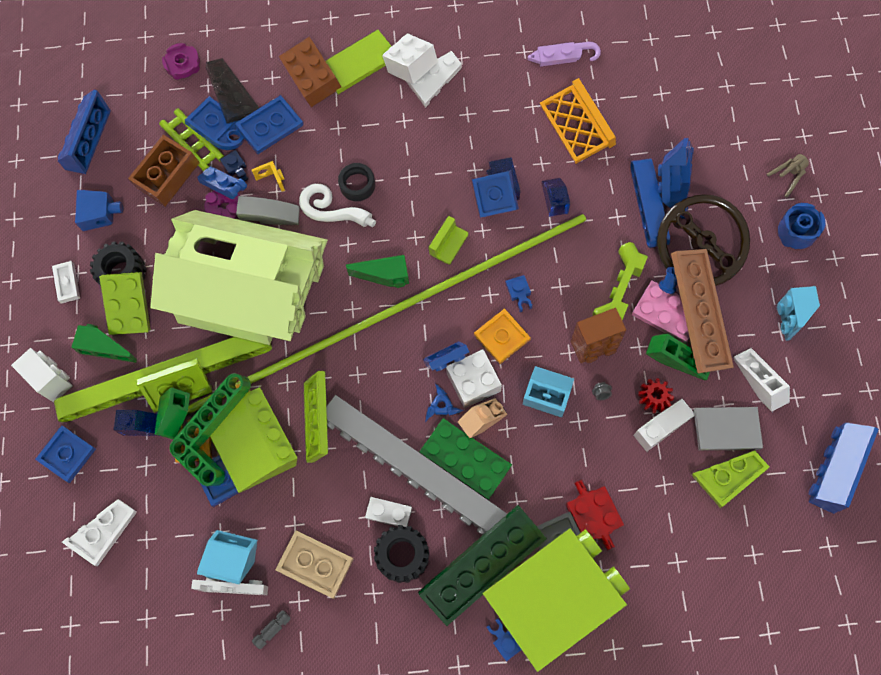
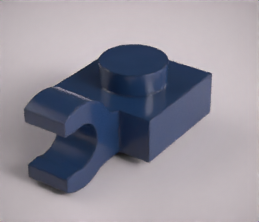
M236 150L220 159L230 176L236 174L239 179L248 180L243 170L247 166Z

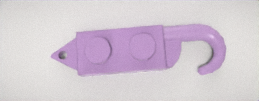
M570 42L540 46L538 50L528 56L527 60L540 64V67L571 63L581 58L582 50L593 49L596 54L590 58V61H594L601 55V50L594 42L575 44Z

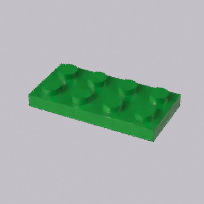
M444 418L419 451L420 454L488 501L512 467L511 463L475 439L469 438L466 433Z

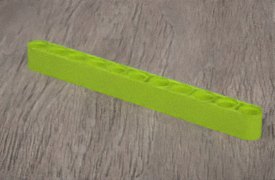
M233 337L62 396L54 400L58 421H72L144 396L137 385V379L194 359L198 360L204 373L207 374L267 353L272 349L271 343L267 345Z

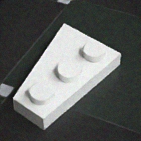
M452 51L438 58V63L416 83L411 84L407 82L425 108L429 105L430 100L438 95L440 89L462 68L461 62Z
M116 500L100 512L94 520L87 525H83L78 529L77 533L70 538H66L62 543L94 566H98L137 511L121 500Z
M206 578V581L192 580L191 589L202 592L251 595L268 594V586L262 585V581L249 580V584L219 582V579Z

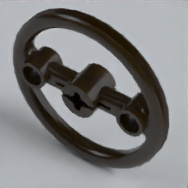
M694 195L676 203L664 216L658 230L657 246L660 259L666 269L674 267L667 248V233L671 223L676 228L683 229L692 238L691 245L694 250L707 249L708 255L715 261L716 268L722 270L721 275L713 277L715 286L732 279L744 266L750 250V232L741 212L729 201L714 195ZM704 203L712 204L725 210L734 219L740 233V249L737 258L735 259L731 254H725L716 245V235L709 230L702 231L693 222L692 215L686 212L685 208ZM680 215L685 217V225L679 222ZM723 257L728 260L727 267L722 264Z

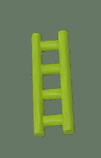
M179 108L174 111L177 117L167 123L165 120H161L159 122V125L176 143L194 154L200 162L198 166L203 172L209 168L207 164L215 158L220 161L221 158L225 157L213 144L185 124L187 116ZM183 123L188 129L179 135L174 128ZM194 134L199 141L190 147L185 140ZM205 146L210 153L201 159L196 152Z

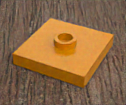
M505 308L474 332V336L499 364L531 340V337Z

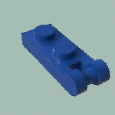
M212 166L204 170L197 177L199 183L230 199H234L239 191H244L247 188L244 180L236 179Z

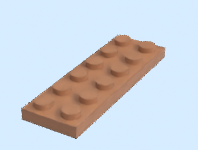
M707 249L675 251L671 253L698 374L734 368Z

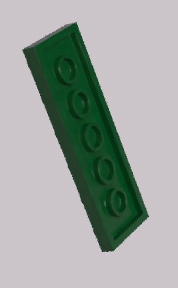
M517 505L419 590L418 594L440 620L448 626L483 595V592L502 579L547 538L522 508Z

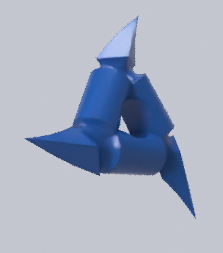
M435 384L438 395L434 398L431 406L428 407L425 422L433 414L453 415L464 410L453 407L449 397L446 396L447 393ZM444 402L445 407L439 408L438 404Z

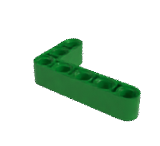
M230 374L170 444L169 449L172 456L204 486L221 485L225 480V473L200 447L249 391L251 383L246 376ZM240 379V386L236 389L235 384ZM226 395L227 400L223 405L222 398ZM212 411L213 418L209 421L208 415ZM196 428L199 429V434L197 437L195 436ZM184 444L185 451L182 453L181 446ZM197 458H199L200 461L198 467H196L195 460ZM211 472L214 473L213 481L209 478Z

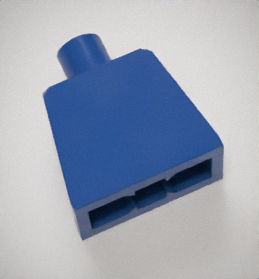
M77 190L75 223L82 231L109 226L113 223V214L123 213L122 202H114L107 192Z

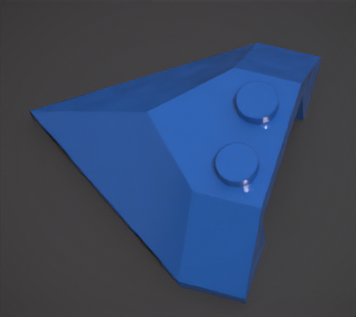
M684 138L664 156L662 164L658 166V176H662V182H659L658 193L662 194V202L669 208L689 197L692 155L694 152L689 138Z

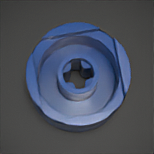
M795 204L785 213L778 225V234L782 244L794 249H805L812 246L825 229L826 220L823 213L817 211L812 204Z

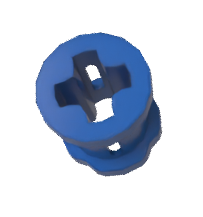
M668 267L664 280L659 283V288L666 293L673 294L678 283L674 267Z

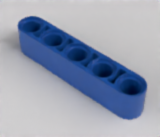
M651 158L631 161V175L647 246L649 248L658 247V230L665 212L661 195L658 193V182L653 161ZM669 230L667 233V245L670 244Z

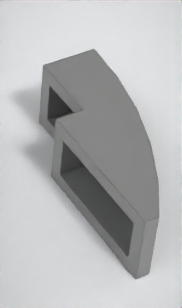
M238 196L236 214L239 220L259 221L260 224L299 225L300 206L266 198Z

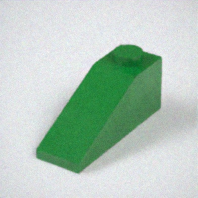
M405 255L346 264L348 275L388 287L394 286L395 288H401L405 284H409Z
M86 324V326L78 325L71 347L77 353L136 363L137 359L131 353L99 330L98 326Z
M668 333L652 336L646 355L661 364L699 379H708L710 372L698 374L692 348Z

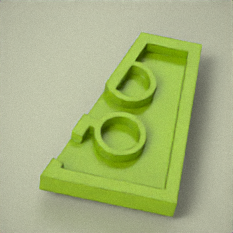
M752 451L691 475L715 503L722 508L765 472L769 465L756 451Z

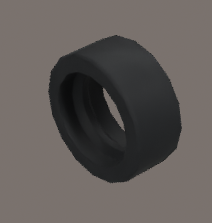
M352 163L341 170L338 176V184L342 195L348 200L363 201L373 194L375 178L372 170L367 165ZM355 174L365 175L368 179V184L363 189L353 191L347 188L346 180L350 176Z

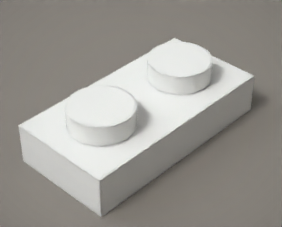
M69 261L52 266L58 301L62 304L80 299L74 263Z
M370 497L365 518L397 527L398 525L407 527L412 507Z

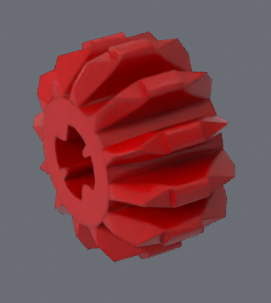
M659 378L655 382L648 379L647 384L643 383L640 386L642 390L638 392V396L642 398L639 400V404H646L644 410H648L650 407L652 414H655L657 409L662 413L665 408L671 406L670 401L674 400V396L670 393H672L673 388H666L667 381L660 384ZM652 394H658L660 397L656 399L657 397L654 398Z

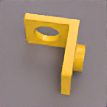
M273 161L252 169L256 181L274 174L281 192L285 191L281 182L285 179L281 170H276ZM267 169L265 173L258 174L259 171Z

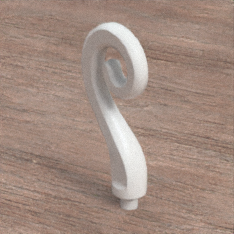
M323 184L307 186L300 194V208L313 220L321 222L350 220L363 227L367 225L374 227L376 224V220L372 219V214L361 208L349 207L334 211H319L311 207L309 200L315 193L324 194L322 200H314L315 207L323 209L331 204L332 192Z

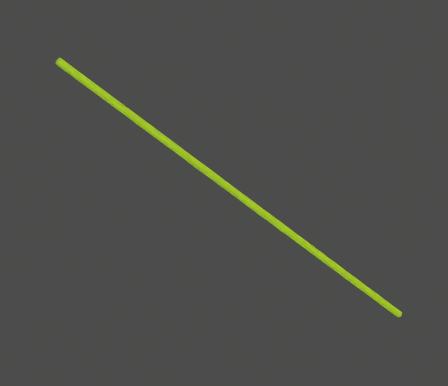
M581 214L247 378L252 384L585 222L586 217L584 214ZM211 395L190 404L187 415L199 410Z

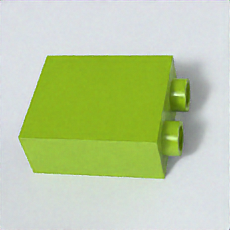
M569 528L483 592L485 598L537 672L627 605L621 596L630 590L629 586L614 566L605 573L602 572L593 559L602 550L586 529L576 536L571 528Z

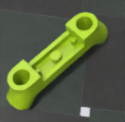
M628 242L619 248L618 253L626 269L625 271L620 270L616 280L620 284L618 288L614 287L609 298L613 299V301L595 308L593 316L616 308L623 320L628 304L621 302L632 275L640 277L648 258L647 255L638 252L634 243Z

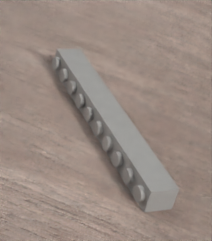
M335 395L327 405L328 428L339 430V435L348 442L351 439L355 441L358 449L364 453H367V451L372 453L375 461L381 465L384 463L389 465L392 473L398 477L401 475L408 479L407 483L415 489H418V487L426 491L424 495L432 501L437 499L442 502V507L451 514L453 511L459 514V519L466 525L470 526L472 523L478 528L477 532L482 536L507 515L506 512Z

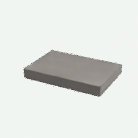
M758 407L694 409L698 451L761 450L763 448Z

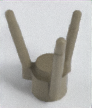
M798 154L793 159H789L784 164L767 173V176L769 177L787 166L788 168L779 175L780 177L789 172L798 174L785 194L787 198L800 178L806 173L805 168L809 165V161L804 155Z

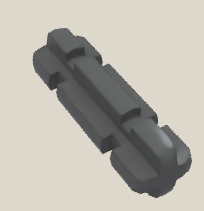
M284 610L280 611L276 615L277 618H273L260 631V635L257 634L252 639L253 644L258 649H262L267 644L266 641H270L282 629L281 626L283 624L286 625L291 620Z

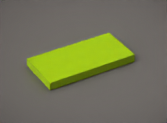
M379 30L374 31L326 60V63L341 85V88L336 90L337 94L386 66L382 55L392 46Z
M317 371L304 382L307 463H314L328 454L325 371Z

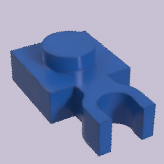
M525 275L507 280L505 284L511 300L518 299L519 312H523L521 306L523 303L528 304L529 309H532V303L527 298V296L531 295V291Z
M496 619L495 621L499 625L497 631H493L490 626L486 628L498 638L493 644L507 662L522 649L509 631L506 633L503 631L502 623L499 619Z

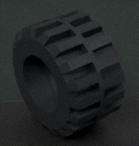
M112 242L111 245L105 244L103 249L99 248L97 250V255L94 254L92 256L94 261L90 262L92 267L90 273L100 286L99 276L111 274L112 269L117 264L126 262V267L119 274L142 272L143 280H145L146 275L144 273L147 272L144 266L145 262L129 244L126 245L124 242L119 244Z
M398 525L395 528L392 526L387 532L384 531L380 539H377V545L374 547V561L379 571L389 580L396 581L397 583H408L413 579L416 580L421 573H424L429 563L430 552L424 536L418 530H414L410 526ZM398 542L410 543L415 551L413 561L405 567L395 566L389 558L391 548Z

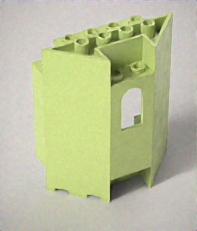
M193 210L171 219L176 231L168 242V249L165 254L155 253L150 308L173 313L179 324L270 345L273 337L291 341L294 332L300 333L306 317L303 306L312 282L319 281L324 268L322 255L328 241L327 239ZM218 240L236 244L230 260L196 252L201 241L216 244Z

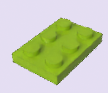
M142 272L99 276L109 335L149 332L151 329Z
M197 359L137 379V385L154 413L158 412L160 397L170 388L190 393L189 400L212 393V387Z

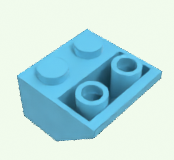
M816 286L791 288L779 301L777 311L781 315V332L785 334L786 340H790L820 306Z
M535 366L522 405L562 417L574 378Z
M216 530L208 540L197 574L210 579L215 578L240 584L255 563L258 540Z

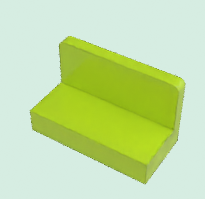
M448 216L430 244L429 254L450 265L468 237V232L457 227L455 219Z

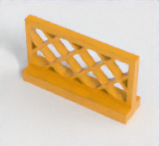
M579 78L572 81L571 86L540 102L541 108L575 164L606 147L611 148L616 145L614 133ZM572 92L574 96L573 102L563 101L564 96ZM550 103L558 104L556 112L548 110L546 106ZM561 105L571 107L569 114L559 112ZM574 107L583 110L582 117L572 115ZM557 117L567 118L565 126L556 124ZM570 119L580 121L578 129L568 127ZM583 122L592 125L591 132L581 130ZM566 131L576 133L574 141L565 138ZM579 134L589 136L587 144L577 142ZM592 137L600 138L603 142L598 146L590 145ZM575 146L585 148L584 153L576 157L574 153Z

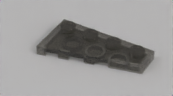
M223 58L206 62L205 68L227 124L241 120L259 109Z

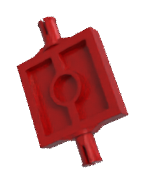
M583 480L575 482L574 484L580 495L576 499L567 502L566 507L571 512L580 533L586 529L593 539H602L607 550L614 548L615 546L609 535L614 530L623 527L624 523L606 487L603 486L596 490L587 491Z

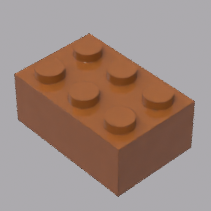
M310 36L279 56L310 107L318 104L341 88L337 78Z
M162 135L128 180L138 190L166 207L200 162L191 151L167 136Z
M610 309L576 323L571 344L580 364L583 362L587 364L592 363L599 356L604 354L605 356H610L617 352L626 332V327L617 309Z

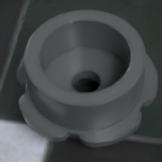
M605 382L598 383L594 386L592 394L597 400H606L612 395V386Z

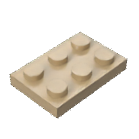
M295 530L276 571L335 599L354 559Z

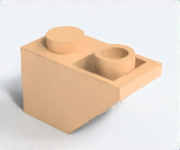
M494 398L472 407L458 423L467 436L472 438L504 418L507 413L501 403Z

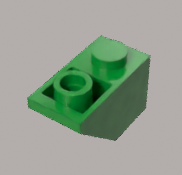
M170 388L160 397L155 435L174 440L188 413L190 393Z

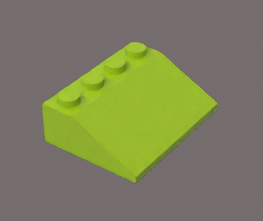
M260 387L248 392L210 436L238 493L287 471L297 464V456ZM213 414L208 416V419L210 421L213 418Z

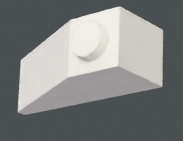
M752 348L734 356V361L750 386L771 412L790 403V386Z
M681 399L639 428L633 436L645 451L648 452L693 418L694 412Z

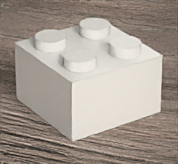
M408 33L382 55L388 73L411 84L416 83L438 63L434 45Z
M30 348L11 365L37 393L52 402L62 397L73 386L68 381L70 377L62 369L60 370L57 367V363L49 356L47 357L42 351L36 352Z
M483 349L446 367L447 375L464 409L501 392L502 384Z

